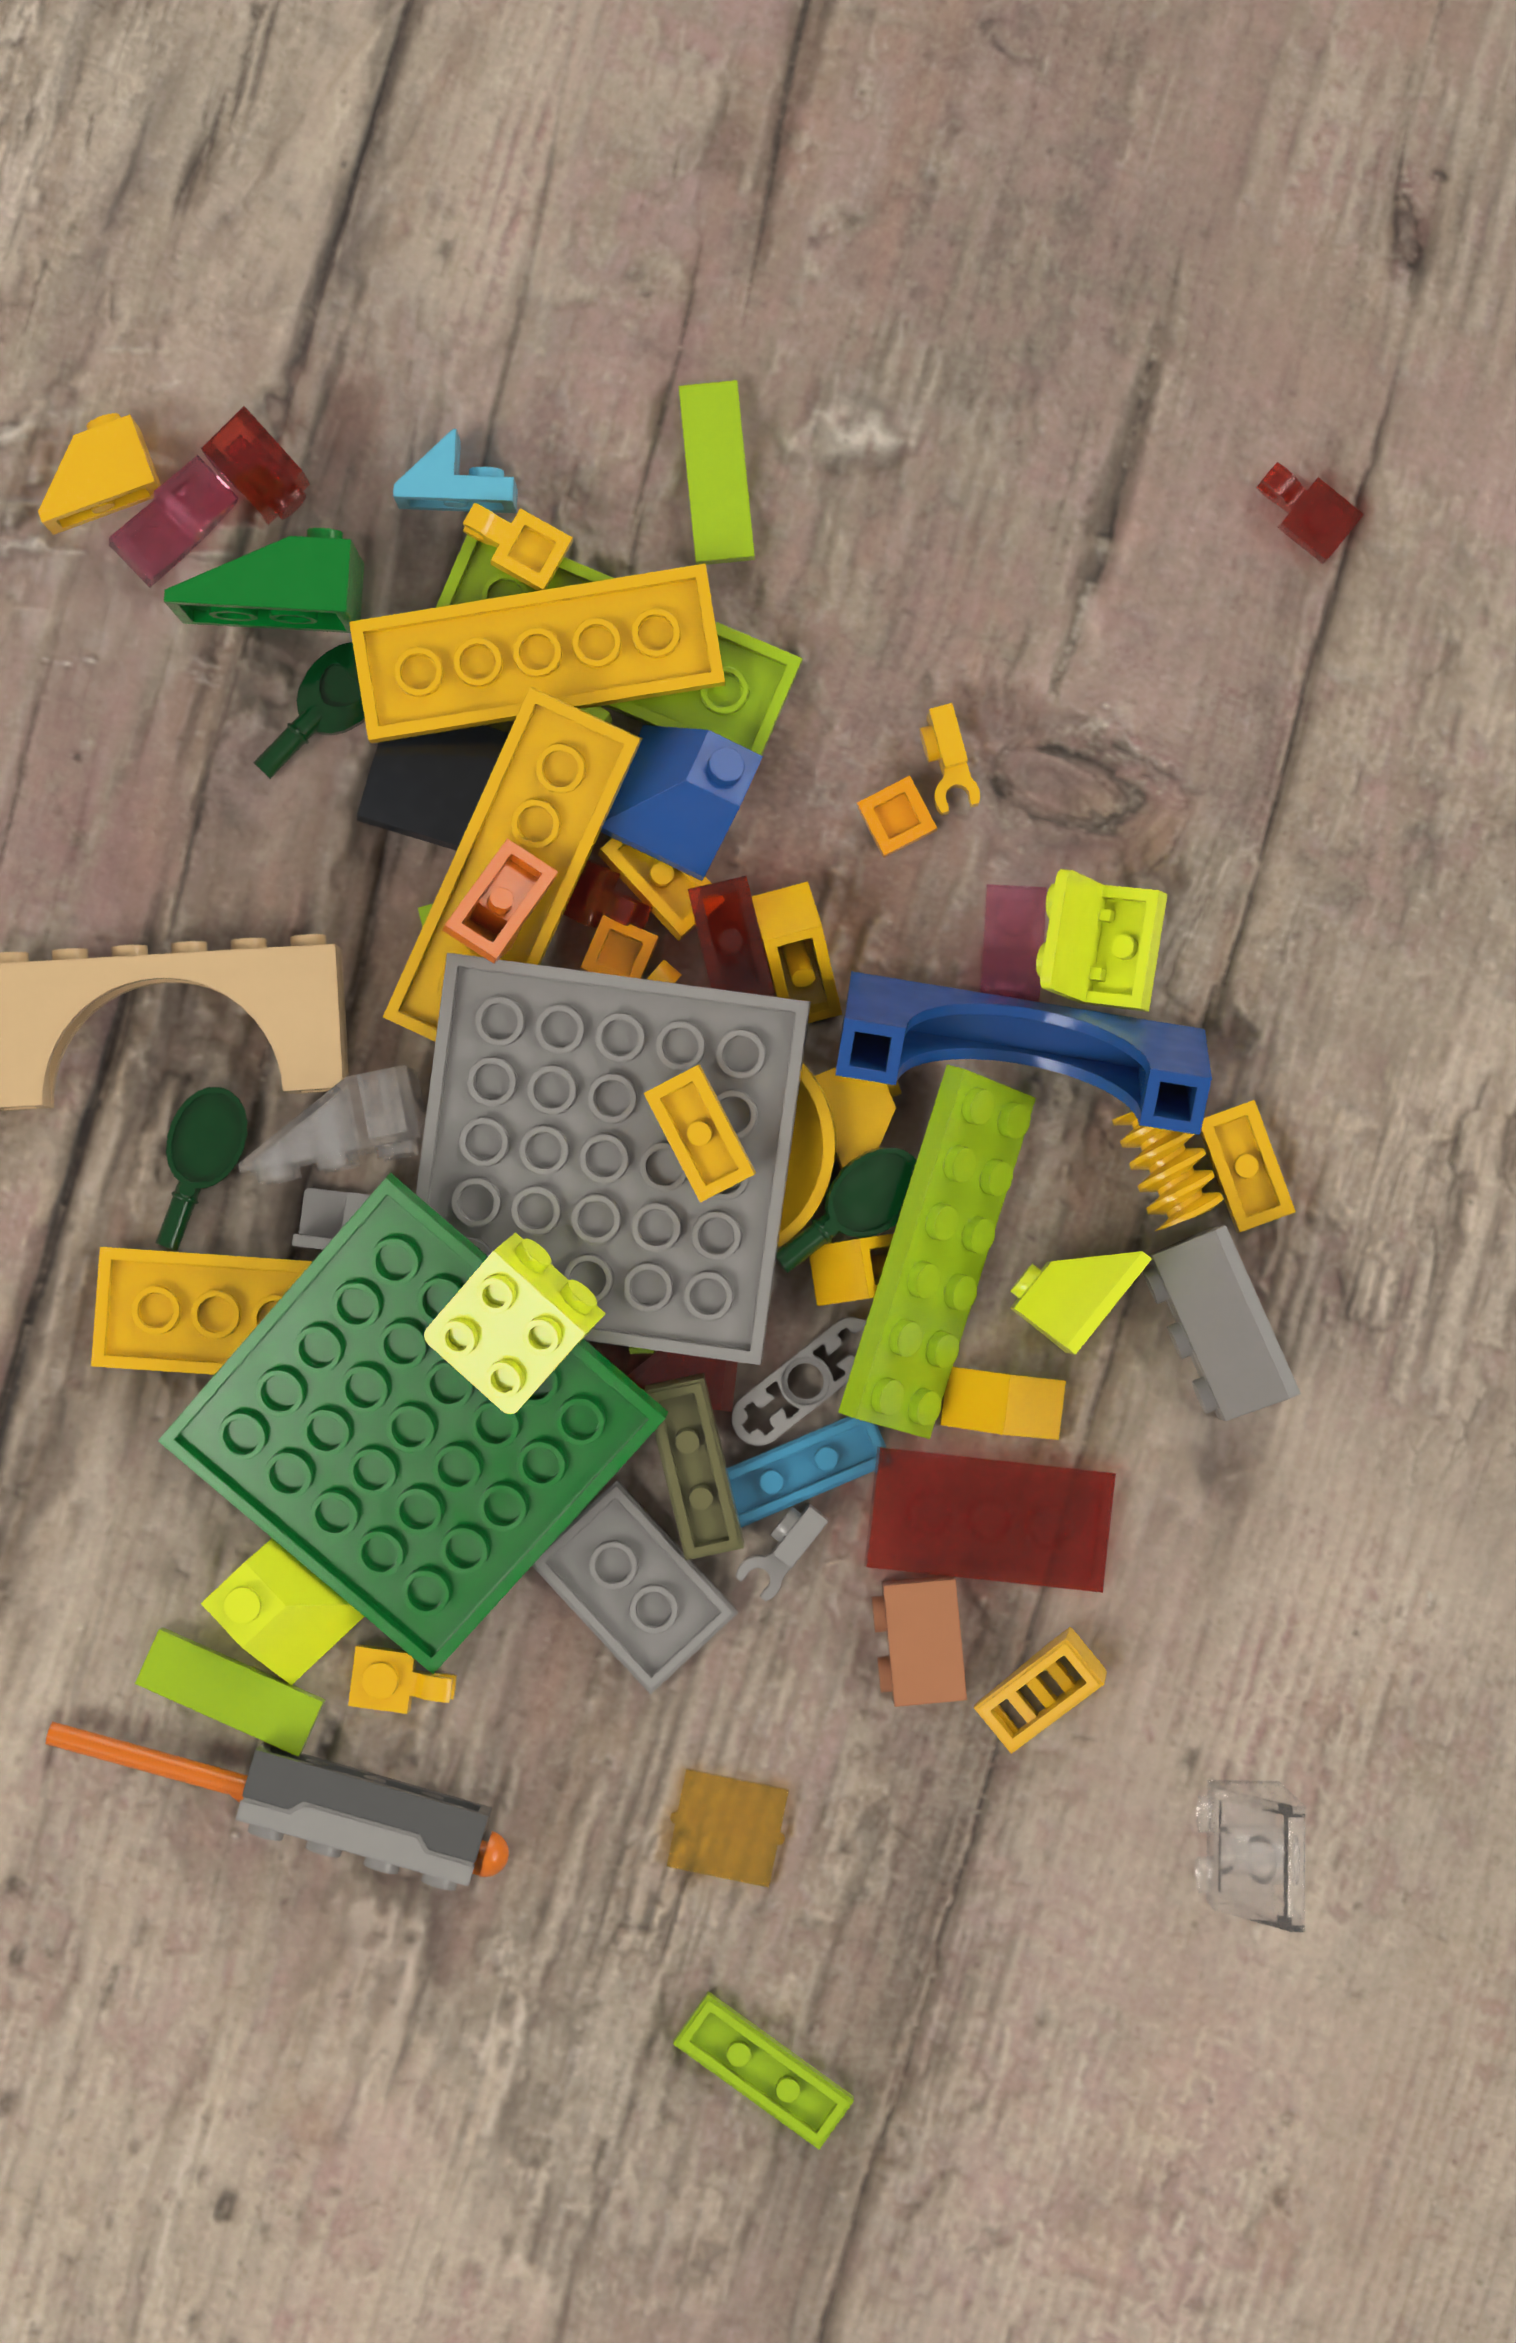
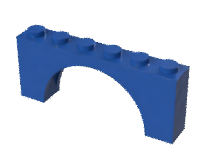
M851 971L841 1029L836 1076L896 1085L899 1077L907 1070L935 1061L977 1059L1017 1063L1061 1073L1108 1092L1132 1110L1141 1126L1196 1135L1201 1133L1212 1080L1205 1029Z

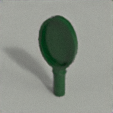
M352 642L338 645L327 651L308 669L299 686L296 699L299 716L292 723H288L287 728L253 762L269 779L304 744L309 743L308 739L315 732L321 735H338L352 730L365 721Z
M207 1087L197 1091L186 1099L171 1122L167 1135L166 1156L168 1166L174 1177L178 1180L175 1191L171 1193L173 1197L156 1239V1244L178 1251L195 1204L199 1203L197 1199L201 1189L217 1185L224 1180L241 1158L248 1135L246 1110L241 1100L225 1088Z
M882 1147L864 1152L851 1160L841 1169L829 1187L825 1203L826 1213L818 1220H813L809 1227L777 1251L776 1261L786 1273L790 1272L824 1244L831 1243L832 1238L839 1232L847 1236L862 1238L877 1235L895 1226L900 1216L917 1159L905 1150L894 1147Z

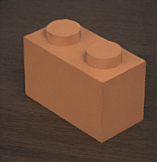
M953 1575L882 1581L883 1596H872L875 1633L886 1632L888 1656L877 1657L880 1692H892L895 1707L967 1700L955 1577Z

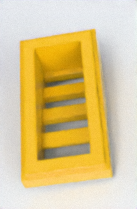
M1069 1627L980 1699L973 1708L1012 1754L1102 1687L1106 1680L1107 1671L1074 1629ZM1065 1656L1082 1677L1075 1681L1058 1659ZM1045 1669L1064 1691L1058 1697L1039 1675ZM1025 1684L1045 1707L1039 1713L1019 1690ZM1005 1699L1009 1700L1027 1722L1021 1728L1017 1727L999 1705Z

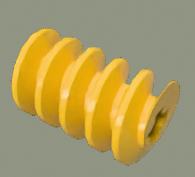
M1133 1112L1112 1119L1114 1126L1132 1125L1133 1130L1120 1140L1122 1148H1141L1142 1152L1129 1163L1130 1169L1150 1171V1175L1137 1186L1139 1192H1158L1159 1197L1146 1208L1148 1215H1167L1168 1219L1155 1231L1209 1212L1223 1200L1220 1192H1202V1188L1215 1176L1212 1170L1193 1169V1166L1206 1155L1204 1148H1185L1184 1143L1194 1134L1141 1126Z

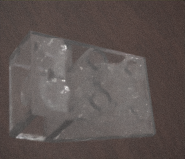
M407 1065L345 1077L238 1163L240 1173L257 1176L258 1183L272 1185L301 1179L300 1168L317 1165L318 1171L333 1173L361 1167L359 1156L377 1153L378 1160L384 1159V1162L418 1156V1144L423 1142L426 1119L418 1072Z

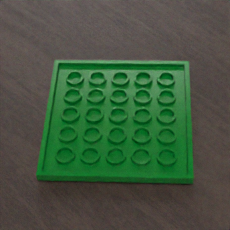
M390 1172L165 1431L158 1442L423 1667L434 1674L666 1419L668 1411L585 1339H582L516 1413L506 1414L431 1348L424 1338L426 1328L488 1256Z

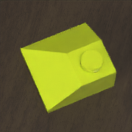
M1143 1251L1048 1261L1041 1270L1032 1263L1010 1290L1011 1293L1018 1297L1010 1309L1065 1353L1076 1355L1152 1258Z
M273 1538L247 1559L201 1603L245 1651L291 1686L365 1617Z

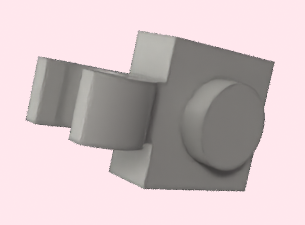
M810 1503L801 1513L794 1507H791L770 1534L778 1541L772 1552L768 1555H753L746 1558L738 1567L736 1578L742 1582L751 1570L755 1568L764 1569L770 1576V1582L764 1588L760 1597L764 1601L772 1599L778 1593L784 1576L792 1569L829 1522L828 1518Z

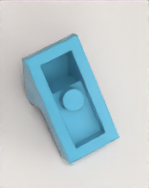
M452 429L394 484L393 497L399 509L469 512L473 504L477 503L493 513H517L518 489L514 477H504V470L499 468L472 467L469 469V475H460L461 441L457 429Z

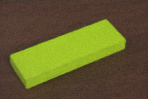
M737 380L678 386L696 565L755 560Z
M164 1627L158 1630L135 1682L136 1685L297 1757L302 1754L325 1702V1699L294 1685L291 1686L281 1679Z
M709 1991L673 2039V2045L818 2150H820L854 2102L853 2095Z

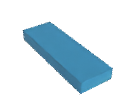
M847 1416L727 1468L742 1528L893 1463L876 1424Z

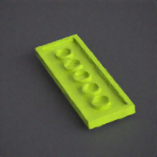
M467 535L436 607L537 590L492 566L491 559L497 548ZM564 557L546 589L613 579V577ZM715 621L725 686L603 705L650 726L710 730L762 756L800 669L802 658Z
M946 1065L838 1413L930 1439L935 1421L941 1411V1402L953 1364L959 1353V1344L968 1315L977 1296V1287L988 1251L995 1238V1229L1002 1206L1013 1180V1171L1022 1142L1030 1126L1031 1113L1036 1101L1035 1097L967 1069Z

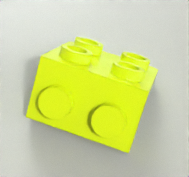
M1060 869L1056 875L1055 883L1051 884L1047 892L1046 913L1049 918L1046 942L1040 946L1036 959V970L1042 989L1085 1005L1149 1012L1168 894L1160 890L1103 885L1074 870Z
M516 1232L487 1257L424 1332L426 1343L506 1414L516 1413L572 1349L606 1315L597 1306L596 1297L585 1285L576 1280H568L551 1264V1258L542 1246L531 1239H523Z

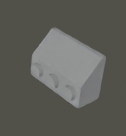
M1226 1225L1210 1227L1148 1255L1152 1258L1149 1262L1151 1268L1143 1271L1144 1279L1157 1304L1164 1301L1167 1302L1175 1320L1174 1324L1167 1326L1170 1338L1181 1359L1191 1356L1200 1377L1191 1381L1197 1399L1206 1414L1215 1411L1219 1420L1228 1421L1301 1394Z

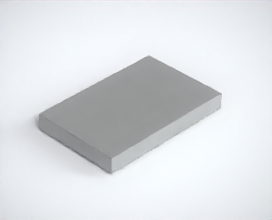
M618 1480L576 1517L532 1565L650 1694L739 1612L692 1560L685 1561L683 1550Z

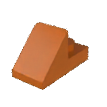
M507 838L445 923L442 931L495 964L512 948L523 924L553 884L558 871Z

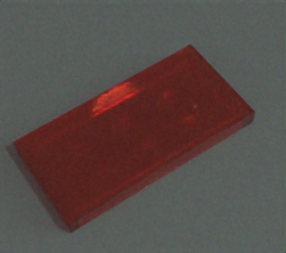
M877 1446L864 1566L868 1568L1103 1593L1116 1473Z

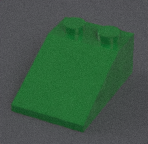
M330 528L307 529L306 537L288 536L166 588L164 591V602L183 624L351 633L349 622L361 620L364 562L352 540L343 539L342 531Z

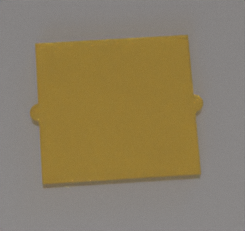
M686 1768L678 1810L671 1813L670 1817L675 1827L666 1867L769 1888L777 1846L782 1845L785 1841V1835L781 1832L789 1789Z

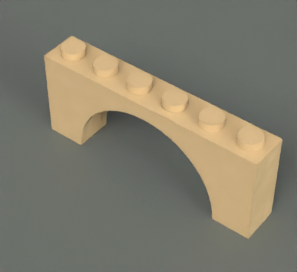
M306 934L291 936V946L267 948L266 938H240L231 940V950L208 951L207 942L186 941L171 943V953L148 954L147 945H120L111 947L112 957L88 958V949L67 948L52 950V960L29 961L28 952H1L0 1111L54 1108L56 1077L61 1060L72 1038L84 1022L106 1003L124 993L137 988L163 983H183L205 987L224 994L240 1005L256 1021L271 1044L278 1062L284 1092L303 1094L350 1091L342 949L336 944H327L326 935Z

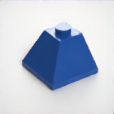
M643 725L638 737L643 739L600 832L702 881L744 800L763 756L710 730Z

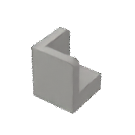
M307 1188L304 1192L299 1234H293L292 1246L323 1250L370 1195Z

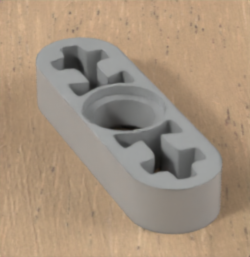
M847 1317L837 1321L742 1396L735 1404L732 1412V1425L739 1438L751 1445H767L775 1441L847 1384L855 1359L853 1355H847L836 1364L845 1371V1374L835 1381L827 1364L819 1357L813 1355V1351L823 1344L827 1354L830 1355L842 1344L838 1336L841 1330L847 1328L853 1334L860 1330L864 1331L866 1321L856 1317ZM803 1363L816 1366L823 1376L822 1389L816 1396L808 1399L795 1396L788 1386V1376L791 1370ZM778 1382L783 1397L790 1404L797 1407L798 1411L788 1418L782 1406L769 1418L773 1426L770 1432L764 1434L760 1429L756 1428L749 1433L743 1426V1423L748 1418L744 1408L752 1402L759 1408L766 1406L775 1399L772 1394L766 1391V1388L772 1383Z

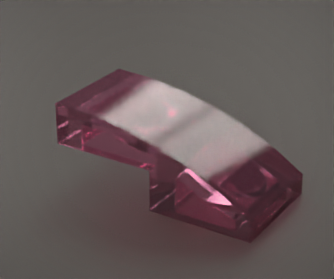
M197 455L154 491L153 501L109 537V546L149 587H152L219 524L238 503L239 497Z
M986 885L979 992L1039 1002L1041 985L1036 970V959L1038 950L1044 943L1047 887Z

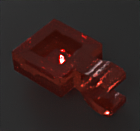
M1278 462L1256 486L1265 497L1288 513L1277 528L1322 564L1330 558L1364 515L1319 477L1306 490L1296 476Z
M588 858L563 915L593 928H598L602 916L605 915L625 926L632 924L640 929H644L653 907L615 891L614 888L621 873Z

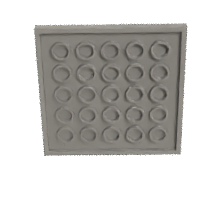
M447 953L416 1195L487 1256L515 1232L523 1239H531L542 1246L549 1254L552 1261L551 1264L568 1280H576L585 1285L596 1297L597 1306L606 1313L599 1323L583 1338L586 1341L761 1365L811 1002L500 959L493 964L484 957ZM698 1064L701 1065L756 1171L755 1175L701 1203L643 1094Z

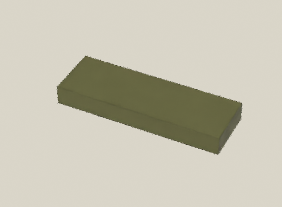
M700 1373L645 1385L644 1391L668 1411L666 1419L654 1433L685 1561L743 1549L744 1538L705 1374Z

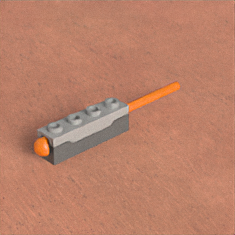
M53 1721L46 1736L45 1744L230 1795L240 1802L235 1820L248 1823V1832L255 1836L273 1841H282L284 1834L307 1840L305 1848L320 1855L338 1858L341 1856L342 1851L363 1856L365 1857L363 1864L376 1871L398 1874L399 1868L402 1867L423 1873L421 1881L439 1889L455 1891L457 1884L469 1886L474 1874L480 1877L494 1876L501 1872L508 1862L509 1848L507 1842L500 1834L492 1831L489 1841H484L493 1807L304 1753L297 1757L265 1742L255 1749L249 1773L245 1775Z

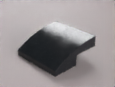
M481 725L379 742L361 798L357 821L457 851L506 742L508 733Z

